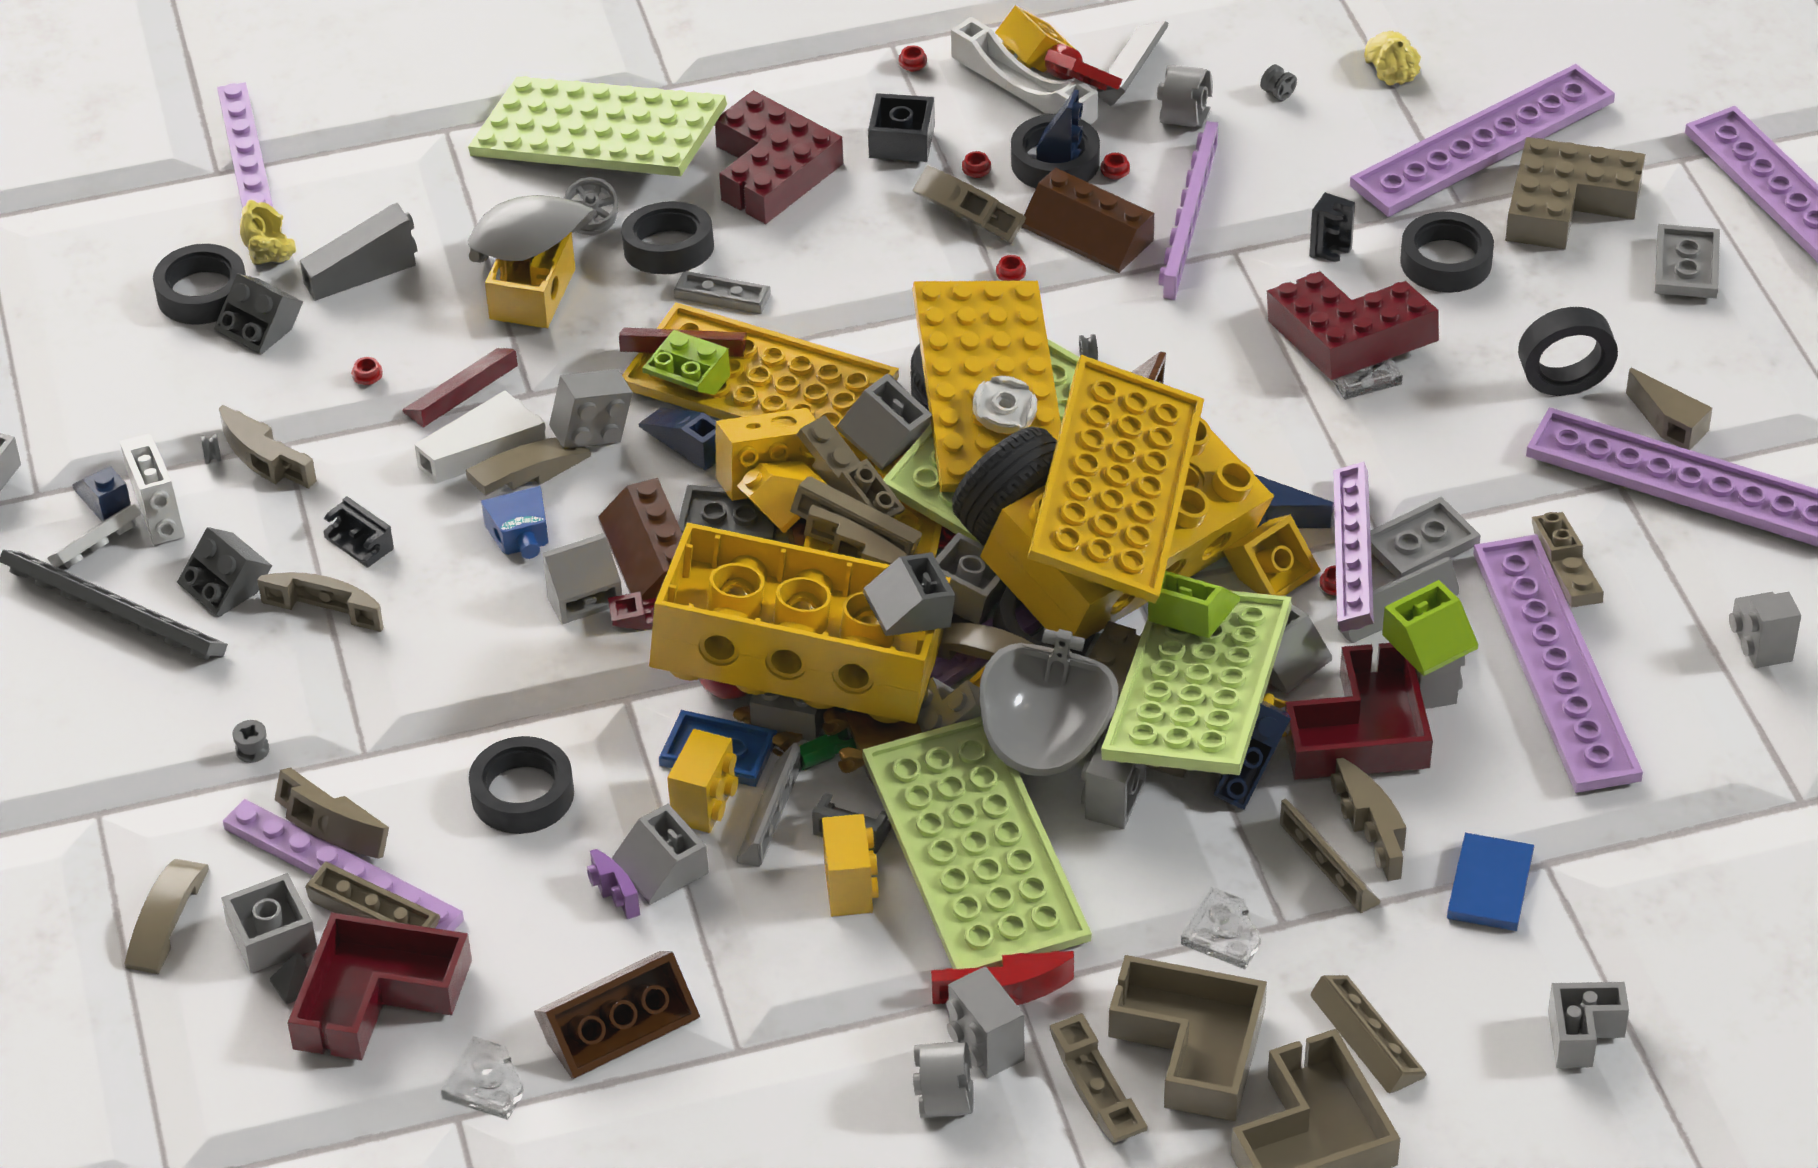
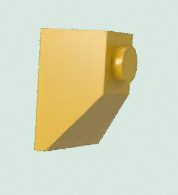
M802 461L759 463L754 469H751L744 475L743 480L737 487L776 527L785 533L801 518L790 512L799 484L809 476L823 483L825 482Z

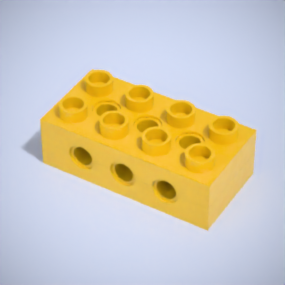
M1201 417L1165 570L1189 578L1225 557L1226 555L1223 550L1255 530L1274 498V495L1254 475L1251 468L1243 463L1223 443ZM1044 485L1002 509L980 557L1046 629L1057 632L1059 629L1073 632V636L1087 639L1104 629L1108 621L1116 622L1148 603V601L1027 558L1046 486Z
M687 522L655 601L649 667L670 671L675 677L682 680L693 681L703 678L736 685L741 691L748 694L760 695L769 692L802 699L807 705L818 709L839 707L867 713L873 719L883 723L905 721L916 724L941 644L943 628L885 636L863 594L865 586L890 566L888 564ZM946 577L947 581L950 584L951 578Z

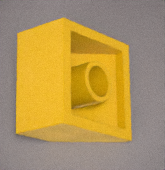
M1016 5L995 32L1003 40L1002 44L1011 54L1015 55L1016 53L1018 55L1017 60L1029 69L1034 67L1041 72L1047 71L1044 59L1048 49L1061 43L1074 48L1051 24Z
M1291 514L1268 520L1223 550L1238 579L1259 594L1286 596L1321 572Z

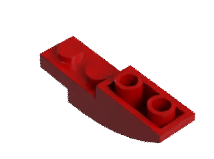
M1074 951L1002 955V966L986 967L1015 1004L1021 1005L1046 996L1074 980ZM983 967L931 970L932 1003L945 1004L949 1000L948 984Z

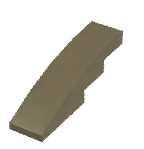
M557 437L547 438L492 456L466 469V477L468 481L486 496L504 485L515 490L532 479L541 485L591 457V452L585 446L563 448Z
M812 505L809 510L804 535L831 544V553L891 565L901 556H909L881 536L843 516Z

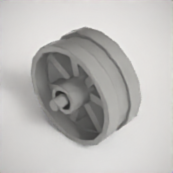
M594 177L581 178L572 183L566 190L564 199L572 200L575 195L579 194L583 201L576 202L596 209L597 214L595 218L598 215L604 218L597 222L593 219L591 223L577 232L585 235H597L610 229L615 223L618 214L617 195L612 186L606 181ZM594 190V193L586 194L585 191ZM600 192L608 196V198L598 200ZM613 204L611 213L600 208Z

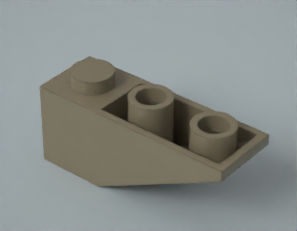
M1632 367L1629 369L1626 394L1661 438L1681 448L1691 450L1709 431L1713 408Z

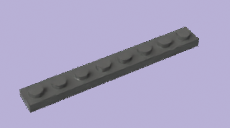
M2 550L0 563L9 566V572L24 578H28V575L36 578L35 584L47 589L56 587L61 590V596L71 600L79 601V598L87 601L86 607L98 612H105L107 610L113 613L111 618L125 624L136 623L139 625L138 630L145 634L156 636L158 633L165 637L164 642L179 648H183V645L191 648L190 654L209 660L210 656H224L228 646L227 643L24 552Z

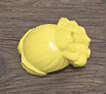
M1394 31L1382 32L1370 38L1366 44L1364 52L1366 63L1374 64L1377 77L1381 81H1385L1386 85L1391 86L1395 83L1402 85L1405 82H1411L1420 73L1421 67L1419 62L1421 56L1411 46L1407 37L1401 33Z
M248 200L246 206L242 209L240 236L242 242L249 250L252 263L259 265L267 262L281 263L289 260L293 253L296 252L295 241L288 239L282 233L283 215L279 214L267 203H257L254 200Z

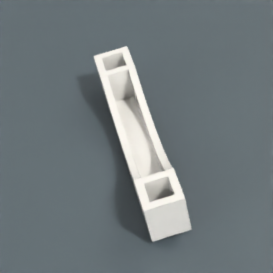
M972 17L951 29V57L1045 114H1057L1074 89L1079 90V102L1083 103L1081 119L1089 124L1098 119V91L1077 79L1056 81L1033 72L1006 49L991 28Z

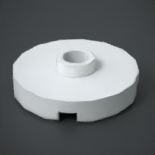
M995 376L990 381H983L977 387L973 397V412L977 420L987 429L997 433L1012 434L1031 425L1037 412V398L1035 394H1032L1025 382L1010 376Z

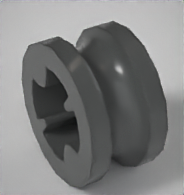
M1091 334L1089 338L1079 335L1080 356L1084 355L1098 360L1096 335Z
M213 434L211 438L201 436L205 463L209 464L212 459L221 462L217 434Z

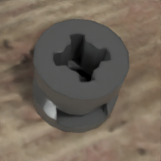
M1277 64L1270 66L1264 72L1260 81L1261 89L1268 93L1273 92L1274 97L1281 101L1289 98L1297 85V77L1290 72L1285 73L1284 69Z
M246 720L234 727L232 732L233 741L236 744V755L241 761L254 763L268 755L270 749L266 739V728L263 723L257 720Z

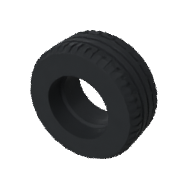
M1031 426L1023 428L1003 439L976 462L956 488L952 498L953 514L983 546H985L1003 508L1046 485L1057 440L1046 429Z

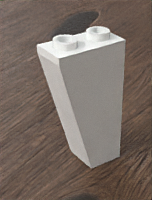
M504 390L415 443L417 465L431 479L439 483L466 474V469L492 456L524 444L546 439V424L538 414H533L528 410L521 400L515 399Z
M151 433L119 441L126 470L153 545L185 537L173 484Z

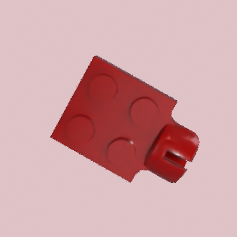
M1061 43L1048 49L1044 59L1045 67L1049 74L1061 80L1075 78L1106 91L1107 86L1118 90L1123 80L1084 63L1078 50Z

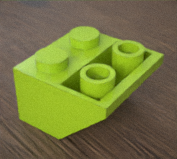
M673 330L642 367L643 373L698 392L715 395L730 377L728 348Z
M1165 571L1158 600L1155 604L1148 601V620L1166 627L1192 633L1196 636L1210 638L1240 602V596L1224 587Z
M1440 580L1384 607L1382 635L1423 676L1478 649V641L1460 599Z

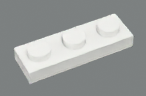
M135 503L125 507L51 554L47 559L55 567L64 564L66 568H69L83 559L81 553L86 549L91 548L94 552L109 543L110 541L107 536L116 531L118 535H121L134 527L135 524L132 520L141 515V512Z

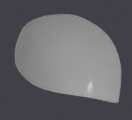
M544 195L521 196L501 202L486 212L474 227L468 239L470 247L469 259L472 262L481 263L486 261L489 256L506 261H523L537 256L559 243L570 232L574 233L591 223L596 217L597 210L580 202Z
M1045 629L1042 642L1055 645L1054 648L1024 643L1011 644L1001 648L990 658L982 673L980 707L984 732L988 742L997 757L1007 766L1027 775L1051 776L1062 773L1077 764L1087 755L1100 738L1116 708L1118 699L1116 677L1111 669L1103 663L1070 652V649L1082 652L1085 638L1073 636L1071 631L1059 629L1057 632Z

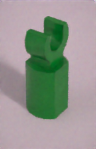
M847 728L835 735H823L799 745L801 768L806 770L830 760L843 748L856 749L853 738L844 740L848 738Z

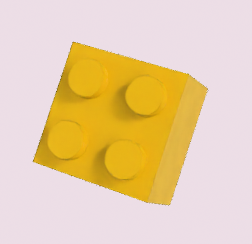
M694 728L667 777L670 806L690 828L710 833L716 821L722 820L729 796L733 797L736 793L738 777L735 776L734 768L737 756L733 753L732 738Z
M864 814L823 817L824 864L831 917L873 913L872 898H879L877 877H871L872 875H878L876 854H874L873 850L869 851V849L874 848L872 827L866 828Z

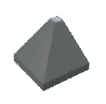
M300 952L294 954L270 977V982L286 1005L297 999L309 969Z

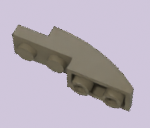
M929 165L926 166L912 190L914 193L962 219L965 218L1012 244L1026 220L1023 214L1004 205L993 196Z
M225 405L219 407L222 429L228 444L240 460L251 470L274 484H277L285 477L309 489L317 482L313 458L286 446L280 441H275L272 428L264 422L256 421L242 412L235 411Z
M825 415L799 429L797 436L815 458L812 467L829 486L892 518L904 512L905 507L868 459L860 461Z
M1548 512L1544 515L1533 516L1532 526L1534 534L1538 535L1562 592L1571 608L1603 603L1604 591L1583 558V544L1563 512Z
M1344 758L1336 759L1335 773L1331 774V785L1334 794H1339L1341 797L1340 805L1343 818L1350 820L1354 832L1364 831L1367 842L1373 843L1376 866L1378 869L1383 868L1387 881L1401 879L1402 851L1405 849L1406 825L1399 811L1388 795L1370 776Z
M291 767L280 770L274 800L287 809L285 817L287 820L310 834L341 848L377 859L383 858L389 831L387 825L346 796L333 798Z

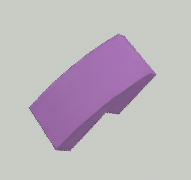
M598 849L591 850V865L587 866V874L592 887L598 885L603 898L612 896L615 907H622L627 919L640 916L638 892L629 876L609 856Z

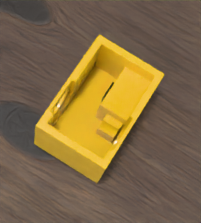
M572 232L550 249L523 261L495 260L485 281L490 320L548 329L575 271ZM499 268H500V281H499V280H496V275H497V272H498V269H499Z
M807 408L716 421V480L732 501L748 498L737 485L743 480L744 475L751 469H754L759 463L802 461L819 476L812 467L815 458L797 436L800 428L816 420ZM777 419H790L795 421L796 424L791 427H777L772 422Z

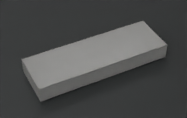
M689 271L682 273L674 289V298L759 314H762L771 295L770 286Z

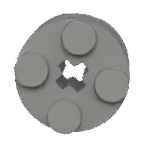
M1167 66L1165 82H1160L1157 89V99L1162 100L1159 117L1160 123L1204 127L1211 108L1206 106L1207 98L1212 97L1213 81L1210 71L1196 67Z
M966 1041L914 1045L915 1065L920 1067L919 1073L913 1074L915 1095H922V1097H919L920 1118L960 1116L973 1113L974 1087L973 1080L970 1078L969 1068H972L968 1043Z

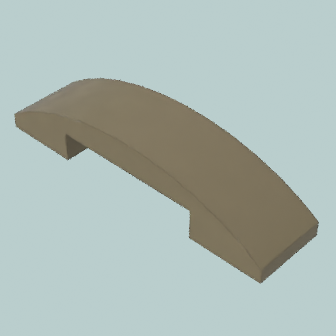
M297 572L261 575L257 580L261 602L264 604L292 610L298 601L347 613L350 616L351 625L378 632H381L384 628L380 604L363 590L344 581L317 574Z
M952 623L951 627L943 628L937 657L951 660L958 652L990 660L999 649L1008 645L1033 643L1013 633L991 626L973 623Z
M174 859L161 872L138 916L124 963L125 968L159 974L171 950L169 938L190 895H197L209 870L208 864Z
M1083 1013L1050 1025V1032L1064 1067L1081 1100L1104 1134L1113 1143H1117L1147 1131L1148 1126L1132 1098L1126 1099L1098 1050L1099 1041Z

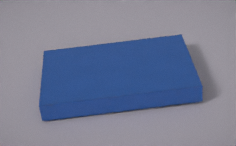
M685 710L680 711L659 756V766L672 769L694 728L732 738L733 753L737 756L734 772L735 776L738 777V783L753 787L757 786L775 746L772 743V739L777 734V730Z
M1465 832L1447 910V919L1517 931L1534 845Z

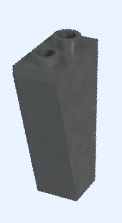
M398 202L394 203L301 259L303 283L313 299L316 301L416 266L414 253L418 252L415 239L411 234V230L414 229V222L410 213H405Z

